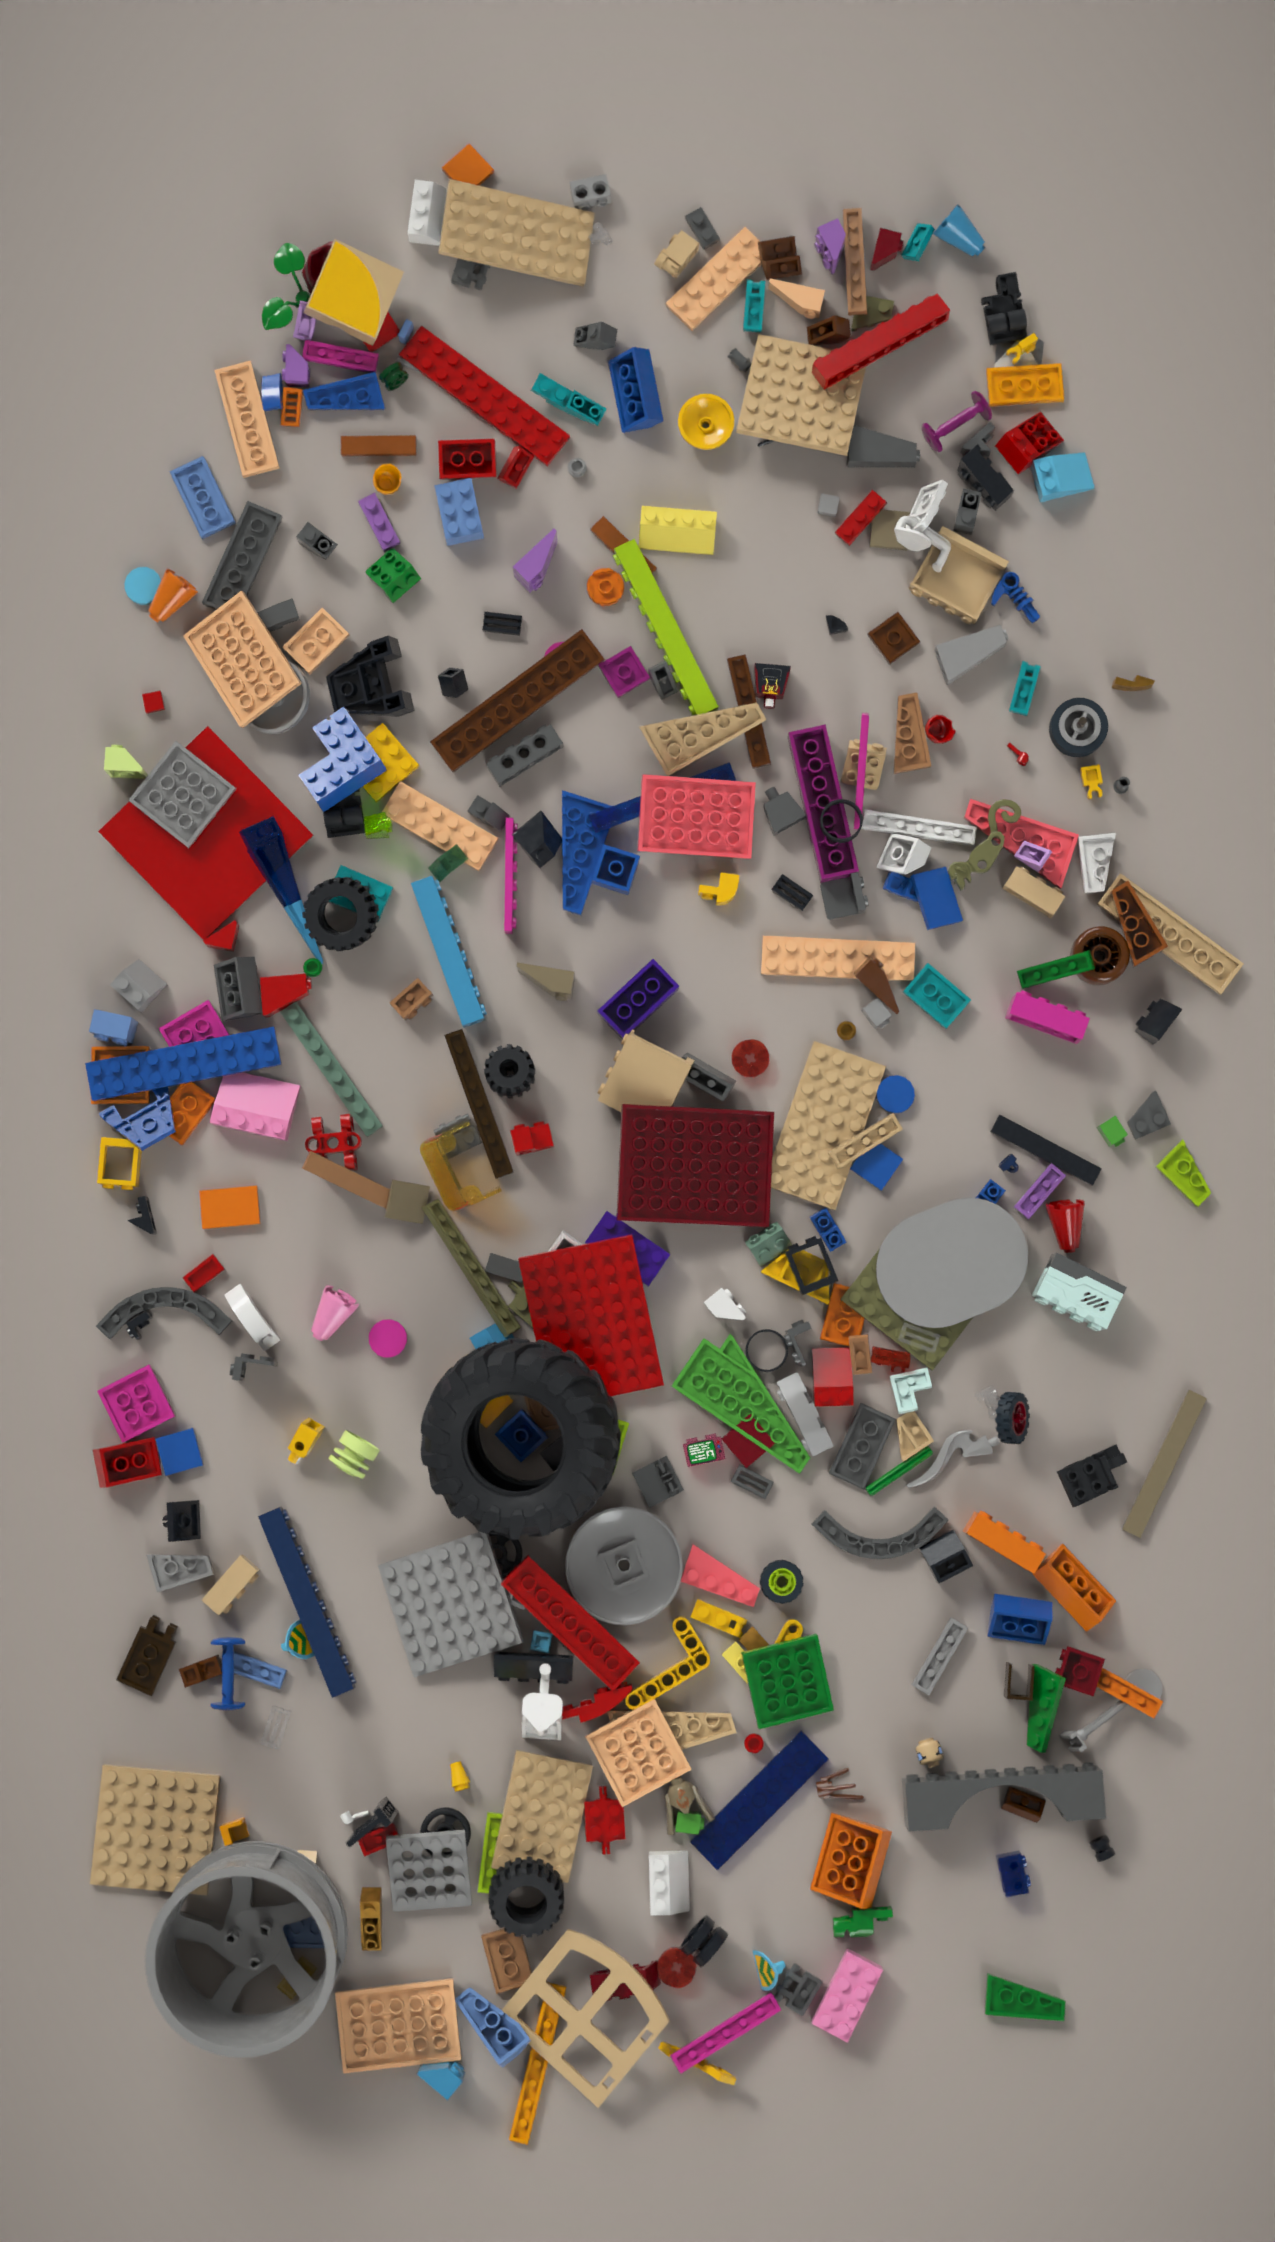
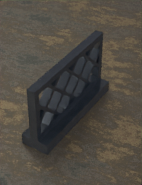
M387 1796L379 1802L373 1811L374 1815L353 1831L346 1842L349 1848L378 1824L382 1823L386 1828L392 1823L398 1811Z

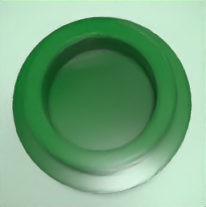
M310 958L305 961L303 970L307 976L317 977L322 972V964L318 959Z

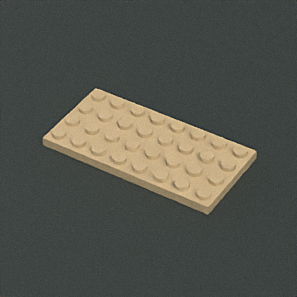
M449 179L438 254L583 287L586 281L595 213Z
M816 1041L813 1042L772 1157L771 1188L831 1210H836L852 1162L837 1169L828 1153L864 1131L886 1066Z

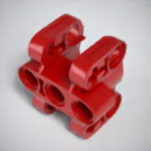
M341 1114V1132L326 1134L324 1133L323 1118H311L314 1136L306 1139L305 1149L326 1159L328 1154L344 1153L345 1168L357 1171V1156L354 1151L361 1147L362 1139L354 1132L352 1115ZM352 1136H355V1137H357V1139H358V1142H357L356 1145H355V1143H354V1140H353V1137H352ZM333 1138L338 1139V1146L336 1148L329 1147V1141ZM314 1140H317V1150H311L309 1147L310 1143Z

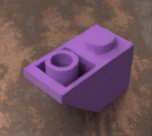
M286 344V351H283V362L286 363L285 369H282V380H285L287 387L309 388L310 367L308 362L290 344Z

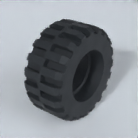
M349 877L332 878L314 887L313 891H310L307 896L308 900L303 905L305 912H302L303 918H306L304 926L305 929L310 931L308 935L311 939L315 938L319 946H325L328 950H351L362 945L375 932L377 928L375 924L379 921V916L377 915L379 907L375 905L374 900L376 898L374 894L371 895L369 893L370 889L367 886L361 885L360 881L351 880ZM336 896L348 898L354 904L357 911L355 926L346 932L334 930L328 924L325 917V908L328 901Z
M521 1857L515 1858L514 1862H511V1860L506 1862L504 1868L502 1866L499 1867L496 1875H493L491 1885L489 1886V1909L491 1910L492 1918L496 1920V1924L500 1928L504 1927V1931L508 1934L513 1932L517 1937L526 1935V1938L532 1937V1934L539 1936L543 1934V1930L549 1931L553 1928V1923L556 1924L559 1921L564 1909V1888L558 1871H553V1866L549 1863L545 1865L544 1860L537 1858L536 1861L533 1860V1857H527V1859L522 1860ZM532 1886L539 1889L545 1895V1898L534 1907L522 1908L514 1905L508 1899V1896L516 1888Z

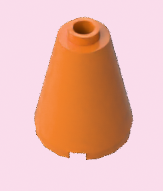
M169 568L166 569L148 610L151 613L149 616L156 622L167 620L198 593L192 584L181 576H175L176 572Z

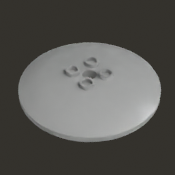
M633 1507L610 1508L593 1515L585 1521L570 1542L565 1565L569 1588L577 1602L595 1618L616 1625L641 1623L653 1618L665 1609L678 1590L683 1567L679 1544L668 1526L655 1515ZM621 1560H627L630 1563L628 1570L622 1571L619 1569L618 1564Z

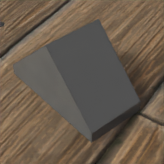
M666 660L648 668V675L661 700L678 692Z

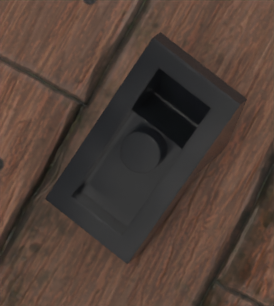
M147 1196L138 1197L136 1208L138 1214H142V1216L127 1221L149 1234L156 1235L157 1231L149 1198Z

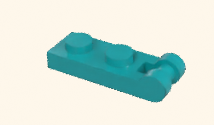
M747 280L743 331L762 333L766 281H760L759 283ZM752 290H759V293H752Z
M1022 661L1009 712L1023 716L1028 715L1041 668L1040 665L1035 664L1033 666L1029 665L1028 662ZM1025 672L1032 673V677L1025 676Z

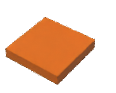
M470 143L442 167V171L450 179L479 186L494 173V169Z

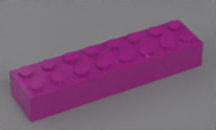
M826 724L788 732L787 738L803 809L806 814V822L820 883L850 877L851 873H859L852 840L845 843L831 841L824 835L820 827V817L825 806L834 800L843 799ZM844 804L832 805L823 815L824 828L833 837L840 839L851 837Z

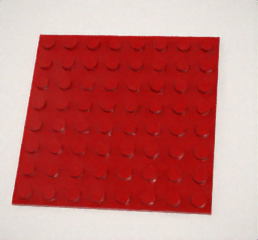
M209 726L185 748L233 785L236 790L190 848L176 839L130 801L98 831L203 940L208 938L314 836Z

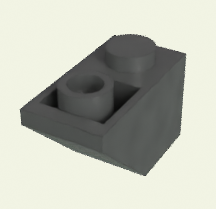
M602 321L576 327L573 346L597 350L614 348L618 329Z
M963 488L953 531L972 535L982 492Z
M309 522L306 523L296 536L302 546L326 560L338 546L337 543Z

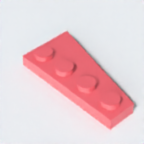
M694 1544L692 1545L681 1582L754 1607L760 1588Z

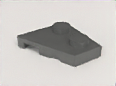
M1157 1091L1150 1094L1127 1122L1135 1140L1171 1125Z

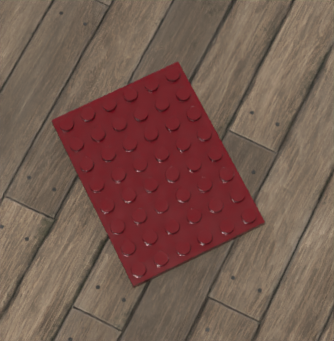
M622 1104L616 1220L769 1227L774 1112Z

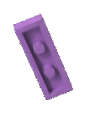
M373 493L359 500L358 503L383 552L399 545L400 541L376 494Z
M1051 1163L1015 1204L1014 1208L1025 1218L1030 1219L1066 1175Z

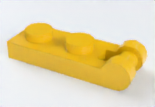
M697 1599L690 1616L695 1620L739 1638L743 1634L741 1632L743 1626L748 1621L746 1618L700 1599ZM731 1619L736 1621L734 1628L729 1627Z

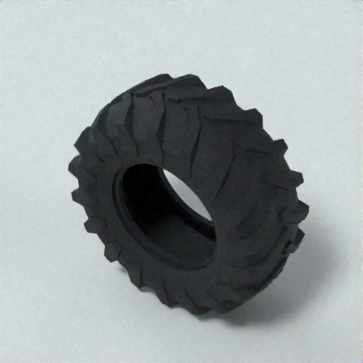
M521 1338L507 1339L499 1343L492 1342L462 1357L454 1367L448 1369L431 1393L421 1422V1459L423 1465L428 1467L430 1485L435 1494L443 1495L452 1515L458 1519L465 1517L479 1532L488 1534L492 1530L513 1540H518L522 1535H528L529 1537L550 1535L551 1532L559 1528L563 1529L584 1516L596 1504L609 1485L620 1451L621 1433L618 1426L617 1408L612 1396L608 1395L601 1376L594 1369L590 1370L573 1351L567 1350L563 1352L561 1348L541 1339L537 1342H530L529 1339ZM506 1395H520L534 1399L551 1412L560 1427L563 1438V1454L556 1472L537 1480H520L502 1473L489 1461L480 1442L479 1425L482 1413L490 1400Z

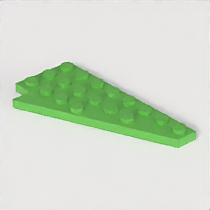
M729 1334L720 1349L703 1338L672 1384V1387L800 1474L809 1461L810 1456L805 1451L734 1337ZM749 1414L752 1415L750 1419H748V1420H745V1419H744V1418H746ZM754 1417L756 1420L754 1424L755 1429L761 1433L767 1432L775 1444L768 1448L736 1425L741 1421L748 1422ZM757 1422H758V1423L761 1425V1427L764 1429L763 1431H761V1430H759V1429L757 1428V1426H756Z

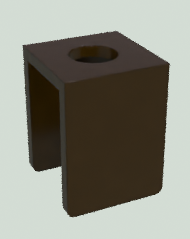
M1006 1662L1004 1697L1006 1699L1032 1701L1034 1665L1028 1664L1026 1695L1010 1694L1012 1664Z

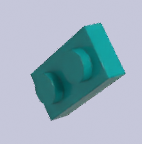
M917 223L901 254L904 260H920L935 230L932 225Z

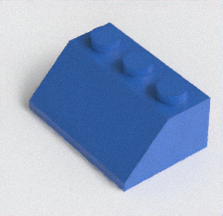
M994 1594L987 1637L1045 1645L1053 1620L1052 1602Z

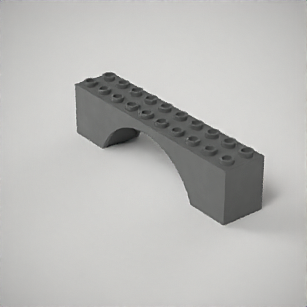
M1082 1763V1767H1076L1074 1764H1063V1768H1055V1765L1043 1766V1769H1035L1034 1766L1023 1767L1024 1770L1021 1771L1016 1770V1768H1004V1772H997L996 1769L984 1770L985 1773L968 1770L965 1771V1774L960 1775L957 1772H945L944 1776H939L938 1773H927L926 1777H918V1774L906 1775V1778H902L905 1826L909 1832L948 1829L955 1813L969 1798L987 1788L1000 1785L1023 1786L1043 1794L1054 1803L1066 1821L1106 1819L1103 1770L1094 1765V1763Z

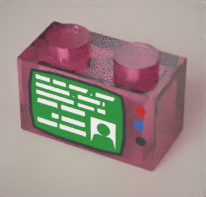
M716 1433L705 1435V1439L699 1441L697 1437L686 1439V1443L683 1444L687 1467L726 1459L721 1436L717 1437Z

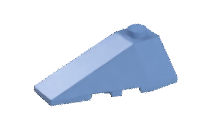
M469 1987L455 1998V2002L502 2068L515 2059L531 2041L517 2021Z

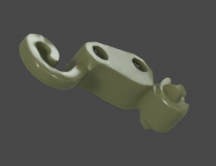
M1008 799L996 801L990 807L988 813L991 831L988 839L971 852L968 861L953 862L949 866L948 874L950 880H954V884L959 887L960 891H963L965 888L964 879L971 883L972 872L984 874L992 867L1004 846L1005 840L1004 835L997 830L996 811L1000 807H1010L1014 811V815L1009 816L1006 811H1003L1001 817L1008 823L1017 822L1021 817V809L1014 801ZM998 838L1000 840V844L998 846H994L991 843L992 839ZM984 861L987 867L980 869L978 863Z

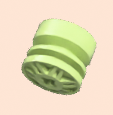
M345 1430L339 1440L345 1446L344 1450L334 1448V1451L340 1457L331 1454L328 1459L345 1473L364 1479L366 1474L359 1470V1468L369 1470L370 1467L364 1463V1460L374 1461L380 1449L358 1435Z

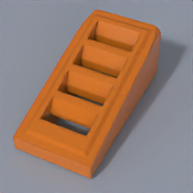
M283 387L281 426L300 427L303 389ZM288 394L298 395V399L288 398ZM287 402H297V406L287 405ZM286 409L297 410L296 414L286 413ZM296 417V421H288L285 418Z

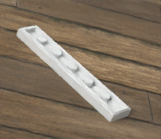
M864 809L861 829L967 846H974L977 831L976 826Z

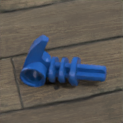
M1007 572L993 593L991 605L995 606L1003 594H1007L1010 599L1014 598V604H1018L1017 611L1022 610L1031 623L1036 622L1040 615L1031 604L1034 600L1032 597H1026L1028 593H1023L1024 587H1019L1018 575L1014 572ZM1005 580H1012L1014 582V585L1008 586L1005 583Z

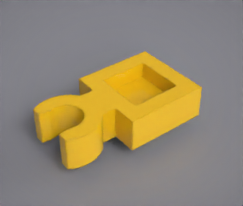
M1100 764L1081 767L1080 773L1083 787L1089 786L1087 798L1089 800L1092 799L1091 793L1093 791L1098 793V798H1101L1102 790L1098 787V785L1103 783Z

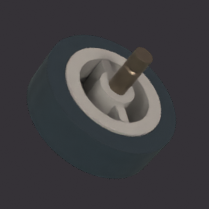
M1072 698L1063 702L1054 712L1049 724V735L1052 743L1060 752L1071 757H1085L1094 753L1104 742L1108 733V719L1104 710L1096 702L1087 698Z

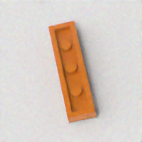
M1102 1668L1097 1684L1098 1688L1155 1719L1164 1701Z

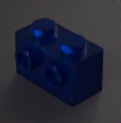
M1019 1850L996 1855L1005 1897L1029 1893L1028 1887H1031L1029 1875H1025L1024 1867H1027L1025 1855L1021 1856Z

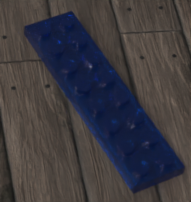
M800 1730L714 1816L715 1820L708 1822L703 1830L699 1831V1835L696 1834L690 1840V1843L718 1871L829 1758Z

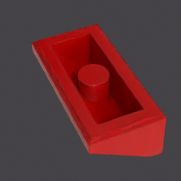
M515 446L497 479L517 489L534 456L521 446Z

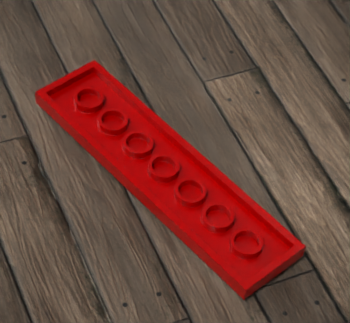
M529 1555L501 1582V1585L612 1691L640 1664L617 1639Z

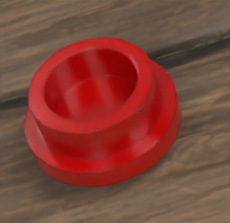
M752 1733L745 1738L744 1746L748 1752L758 1753L762 1750L764 1741L759 1734Z

